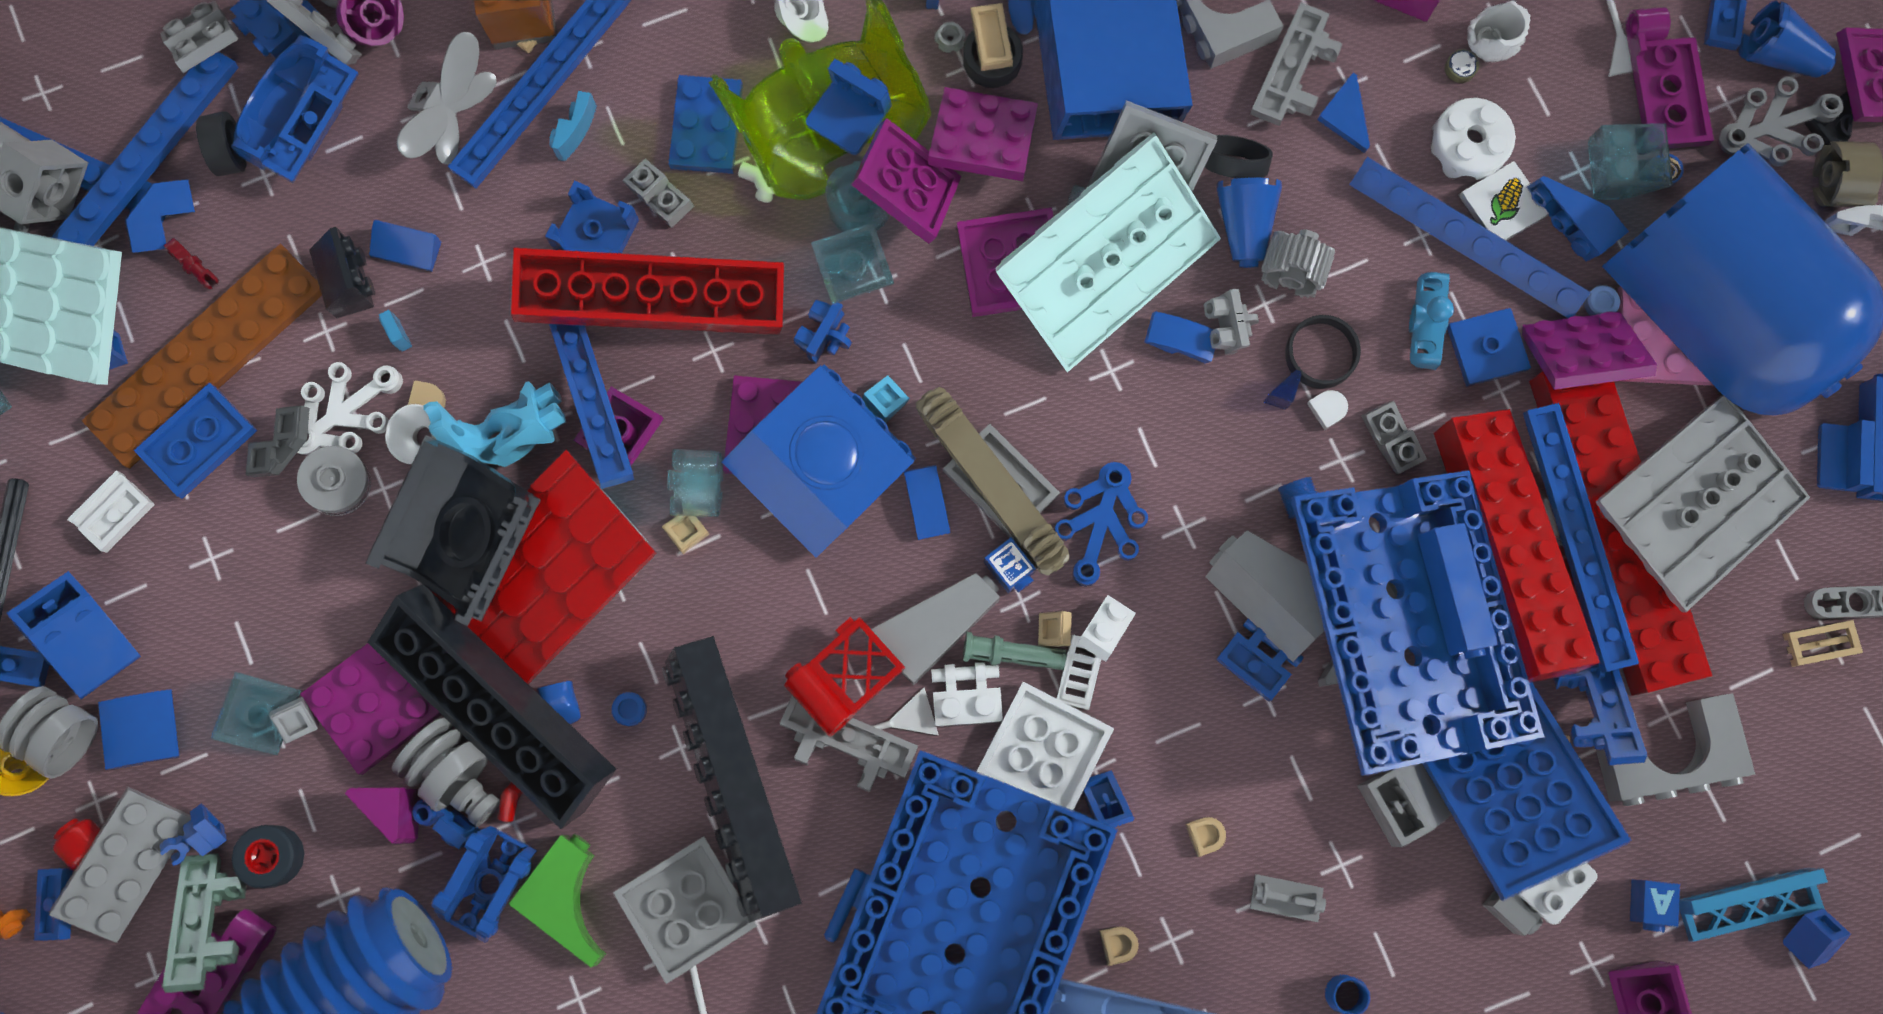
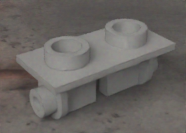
M1255 874L1250 909L1319 922L1320 912L1324 913L1326 907V899L1322 898L1324 888Z

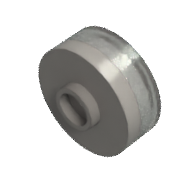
M326 446L313 451L303 460L297 473V486L303 499L315 510L325 515L342 516L357 510L365 502L371 489V477L368 468L355 453L339 446Z

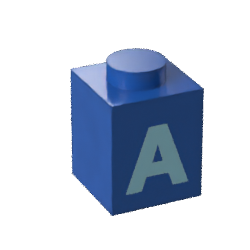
M1631 879L1630 921L1643 923L1642 930L1665 932V925L1679 927L1680 884Z

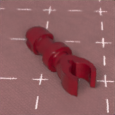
M172 238L164 245L168 250L167 252L182 265V269L187 274H193L203 287L209 290L213 289L207 282L208 280H212L217 285L219 284L216 275L202 266V260L197 256H191L175 238Z

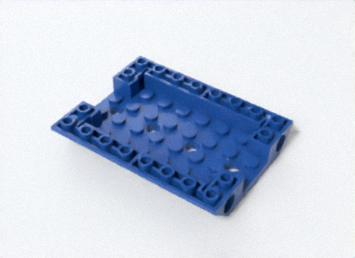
M1470 470L1414 478L1395 487L1355 492L1353 487L1293 496L1291 498L1362 776L1544 737ZM1370 517L1378 521L1380 525L1379 533L1371 529L1369 525ZM1461 523L1466 525L1498 645L1485 648L1486 655L1466 660L1464 654L1449 656L1417 537L1434 528ZM1388 582L1392 583L1397 589L1396 599H1393L1387 593L1386 586ZM1406 649H1409L1414 654L1415 663L1413 666L1409 665L1405 660L1404 653ZM1424 717L1429 718L1433 724L1431 735L1423 728L1422 722Z
M920 750L816 1014H921L927 1010L933 1011L936 1014H1048L1118 829L955 762ZM1009 811L1015 815L1016 826L1014 829L1002 831L998 828L996 817L1000 812ZM977 877H984L991 884L990 893L984 897H978L971 891V882ZM953 943L961 945L965 950V958L959 963L950 962L945 956V949L948 945Z

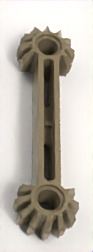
M941 387L929 390L922 395V398L916 402V409L923 422L950 454L1034 567L1044 575H1050L1064 567V564L1070 560L1064 541L1055 532L1051 524L1046 522L969 422L956 400Z

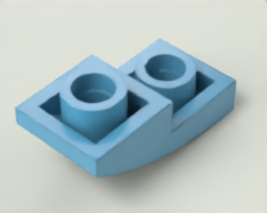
M578 91L576 102L572 101L570 105V120L559 118L556 129L551 131L549 144L560 161H565L572 155L584 139L592 123L597 105L589 92Z

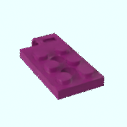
M1666 7L1633 9L1629 12L1626 20V34L1646 150L1708 146L1714 141L1696 37L1666 39L1671 25L1670 13ZM1669 80L1675 84L1676 92L1667 91L1663 86V81ZM1668 110L1677 111L1681 115V122L1671 120L1668 116Z
M249 909L242 910L231 921L222 937L213 931L211 937H215L216 942L232 940L236 942L239 948L237 963L216 965V970L206 971L205 986L200 995H194L191 991L166 993L162 987L164 967L137 1014H171L173 1008L180 1009L183 1014H221L225 1003L230 1000L244 974L253 969L262 952L272 941L277 928Z

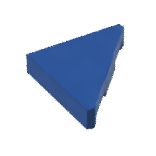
M1353 72L1317 120L1365 154L1370 147L1358 77Z

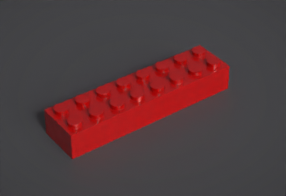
M513 248L511 316L514 322L779 335L783 328L784 262Z
M1510 409L1451 418L1433 434L1447 474L1470 470L1529 683L1575 674L1600 663Z

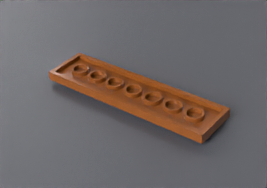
M280 243L81 421L123 466L130 469L141 459L134 451L141 443L209 382L219 389L322 296L318 280Z

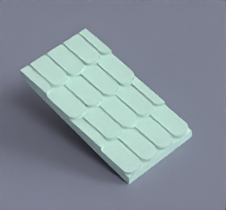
M1155 132L1117 161L1114 167L1035 231L1032 237L1005 257L995 268L996 273L1067 372L1221 239Z
M0 227V362L81 382L108 385L122 252Z

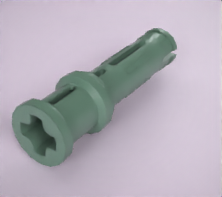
M967 631L964 641L963 661L968 662L969 659L989 661L994 666L1000 665L1001 662L1016 663L1063 671L1066 662V649L1007 642L998 635H995L994 638L973 636L972 632Z

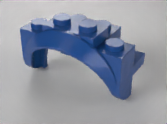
M299 35L295 42L288 46L269 66L246 101L235 127L234 140L231 145L234 154L264 171L267 168L294 183L306 161L312 160L342 110V102L358 77V71L329 55L328 48L324 45Z

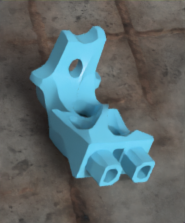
M529 381L525 382L517 401L507 406L492 409L484 422L478 425L455 420L437 401L428 402L423 405L430 419L429 431L438 441L468 453L485 464H495L503 467L523 458L536 444L554 442L553 429L566 423L565 415L557 405L562 402L561 395L550 382L537 390ZM500 432L496 437L490 439L491 435Z

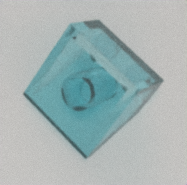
M873 222L811 242L821 278L832 304L894 284Z

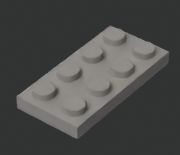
M127 787L94 839L88 852L53 904L49 915L117 943L175 850L171 849L161 855L160 844L168 838L183 836V825L191 820L190 814Z

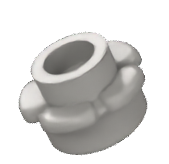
M946 22L936 31L935 42L939 44V49L943 52L950 53L953 50L957 52L963 48L965 43L963 40L966 35L957 23ZM952 36L953 40L949 41L947 38Z

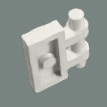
M976 662L975 666L955 667V664L944 665L945 668L931 669L932 683L946 682L945 692H933L935 727L999 723L1003 721L1000 688H987L986 679L999 678L998 664L994 666L985 665V662ZM976 679V689L956 690V681Z

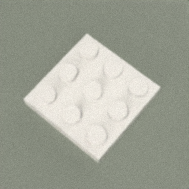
M1022 682L977 772L1074 810L1114 728Z

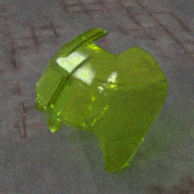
M866 0L867 12L861 39L858 41L840 42L806 54L804 47L797 39H786L779 47V55L783 67L771 73L754 86L745 99L728 90L729 86L724 79L716 74L710 76L712 81L708 83L739 133H742L746 146L767 187L776 196L807 200L833 189V185L824 168L828 163L848 152L809 129L806 124V118L832 83L827 68L834 59L844 64L846 62L854 64L863 76L870 80L876 78L887 86L892 107L881 123L888 118L916 140L932 113L927 95L917 71L911 65L903 50L904 43L882 0ZM878 127L876 128L872 136L869 138L867 143H871Z

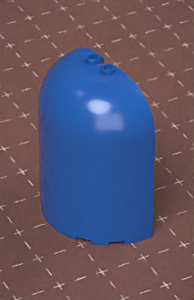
M1749 143L1738 150L1602 266L1721 394L1740 408L1756 414L1783 415L1800 409L1820 395L1825 399L1830 397L1842 387L1839 383L1840 380L1844 377L1849 379L1864 367L1861 362L1874 348L1883 331V289L1876 275Z

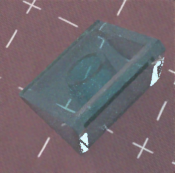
M235 672L211 739L278 756L283 739L270 719L269 713L298 699L301 690L256 676Z

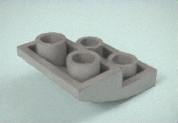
M215 0L210 3H199L192 8L189 16L182 20L179 18L171 20L163 27L164 31L160 33L163 43L171 51L175 63L183 73L238 40L235 31Z

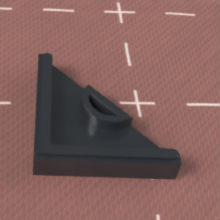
M1848 91L1840 96L1843 102V110L1833 121L1823 123L1813 119L1804 122L1812 134H1818L1823 138L1824 145H1831L1830 142L1833 141L1848 142L1851 138L1853 114ZM1831 103L1826 105L1829 109H1835Z

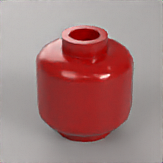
M75 818L69 821L53 837L56 840L53 845L55 854L71 870L75 871L101 828L91 819L79 821Z

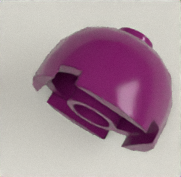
M337 0L335 10L337 24L342 32L357 44L367 47L382 46L393 40L402 30L404 12L400 0Z

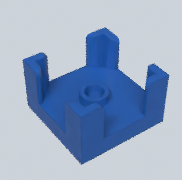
M574 181L568 192V196L573 204L562 225L558 229L556 224L552 223L545 235L554 250L622 253L639 222L633 206L618 201L619 207L595 197L588 186Z

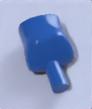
M572 681L560 682L537 689L538 694L569 724H573L581 718Z

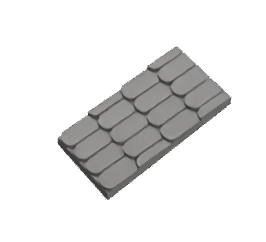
M1722 394L1669 438L1660 448L1631 470L1627 476L1603 494L1596 503L1605 518L1621 534L1626 545L1643 562L1648 573L1662 586L1670 601L1681 612H1687L1811 497L1740 408Z

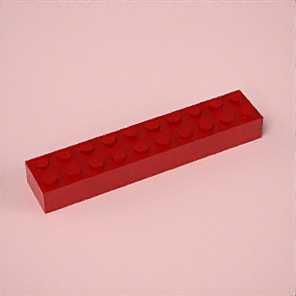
M1542 371L1529 381L1537 407L1556 403L1560 404L1638 657L1639 664L1623 668L1631 696L1713 676L1691 609L1687 612H1681L1670 601L1662 586L1648 573L1643 562L1626 545L1621 534L1605 518L1596 503L1603 494L1641 463L1615 383L1607 382L1554 390Z

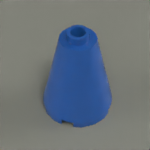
M1772 1L1756 14L1750 24L1754 25V28L1749 35L1743 34L1741 45L1738 48L1739 56L1748 62L1813 78L1826 75L1836 63L1835 49L1793 8L1782 1L1781 3Z
M1269 178L1231 179V186L1223 187V181H1219L1216 183V190L1232 261L1239 262L1240 268L1259 267V262L1264 261L1269 246L1281 195L1282 181L1276 179L1275 185H1269Z

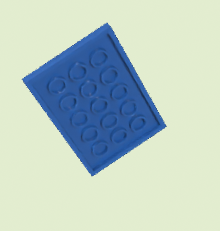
M1532 682L1529 684L1544 737L1422 763L1501 901H1505L1623 847L1631 841ZM1424 717L1422 722L1423 728L1431 735L1433 724L1429 718Z

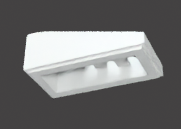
M1072 635L1071 646H1068L1065 667L1062 672L1056 699L1070 706L1089 710L1101 659L1096 655L1090 657L1075 653L1076 647L1085 648L1077 643L1081 636ZM1077 661L1091 665V670L1072 667V663ZM1072 674L1088 678V683L1083 684L1071 681L1069 676ZM1066 688L1084 691L1085 696L1082 698L1066 694Z

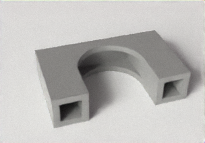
M1176 0L1177 7L1182 14L1184 28L1188 34L1192 33L1197 42L1196 49L1198 55L1202 60H1206L1210 69L1278 40L1284 26L1270 0L1233 14L1213 11L1201 0Z
M1733 693L1686 702L1695 735L1696 748L1689 765L1676 774L1659 769L1651 762L1648 756L1645 763L1609 765L1604 749L1596 750L1609 801H1622L1623 806H1632L1645 803L1643 796L1655 794L1656 800L1677 797L1676 790L1688 788L1689 794L1711 790L1710 783L1721 781L1722 787L1734 786L1744 783L1742 777L1755 775Z

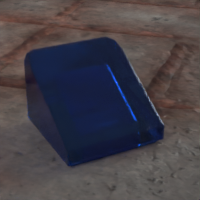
M1295 370L1269 393L1263 402L1285 410L1289 408L1295 399L1302 375L1301 371Z

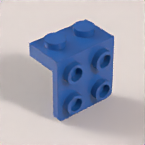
M834 59L827 68L832 83L806 118V124L809 129L848 153L857 155L886 116L892 104L888 88L883 82L876 78L870 80L863 76L861 71L850 62L844 64Z

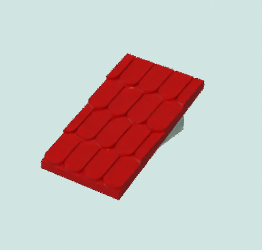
M567 450L530 485L531 488L528 492L541 501L482 621L471 618L468 627L528 685L657 554L648 544L645 537ZM432 591L455 614V607Z

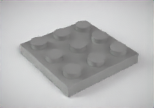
M1126 100L1087 187L1155 132L1187 185L1193 191L1217 142V135Z
M705 837L700 838L613 892L666 984L757 927L755 921L749 923L747 916H741L736 900L739 894L730 882L729 877Z

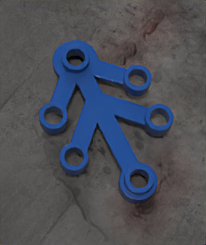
M1111 462L1106 464L1100 470L1098 480L1081 489H1069L1064 496L1065 506L1071 510H1076L1082 506L1085 500L1104 492L1100 505L1071 520H1060L1054 529L1063 541H1067L1073 537L1074 533L1094 523L1084 559L1079 560L1073 568V578L1081 586L1093 585L1100 576L1097 559L1107 528L1118 546V554L1123 560H1132L1139 552L1138 544L1134 540L1129 539L1113 510L1117 496L1128 514L1127 523L1131 528L1141 529L1148 521L1147 512L1138 507L1128 489L1131 484V473L1122 463ZM1111 473H1118L1121 481L1113 483L1110 481L1109 475ZM1070 494H1077L1080 497V502L1078 504H1071L1068 501V496ZM1135 513L1141 514L1143 516V523H1134L1132 515ZM1061 525H1067L1070 527L1071 533L1063 536L1059 533L1058 528ZM1126 544L1131 545L1134 548V554H1124L1122 547ZM1083 566H1090L1093 570V575L1090 577L1083 576L1081 568Z

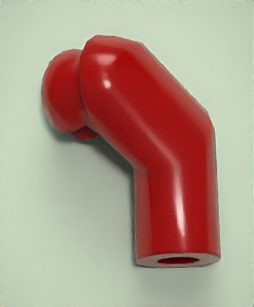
M512 782L502 791L497 819L503 822L514 821L518 799L523 794Z

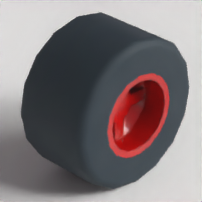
M260 825L249 829L239 837L233 848L231 860L235 874L243 883L254 888H275L287 884L297 876L303 866L305 852L302 841L294 831L285 826Z

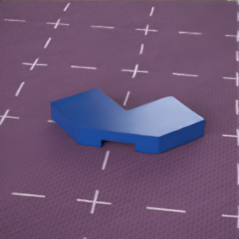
M188 179L152 183L135 208L125 218L132 253L166 249L164 247L166 239L161 216L195 212Z

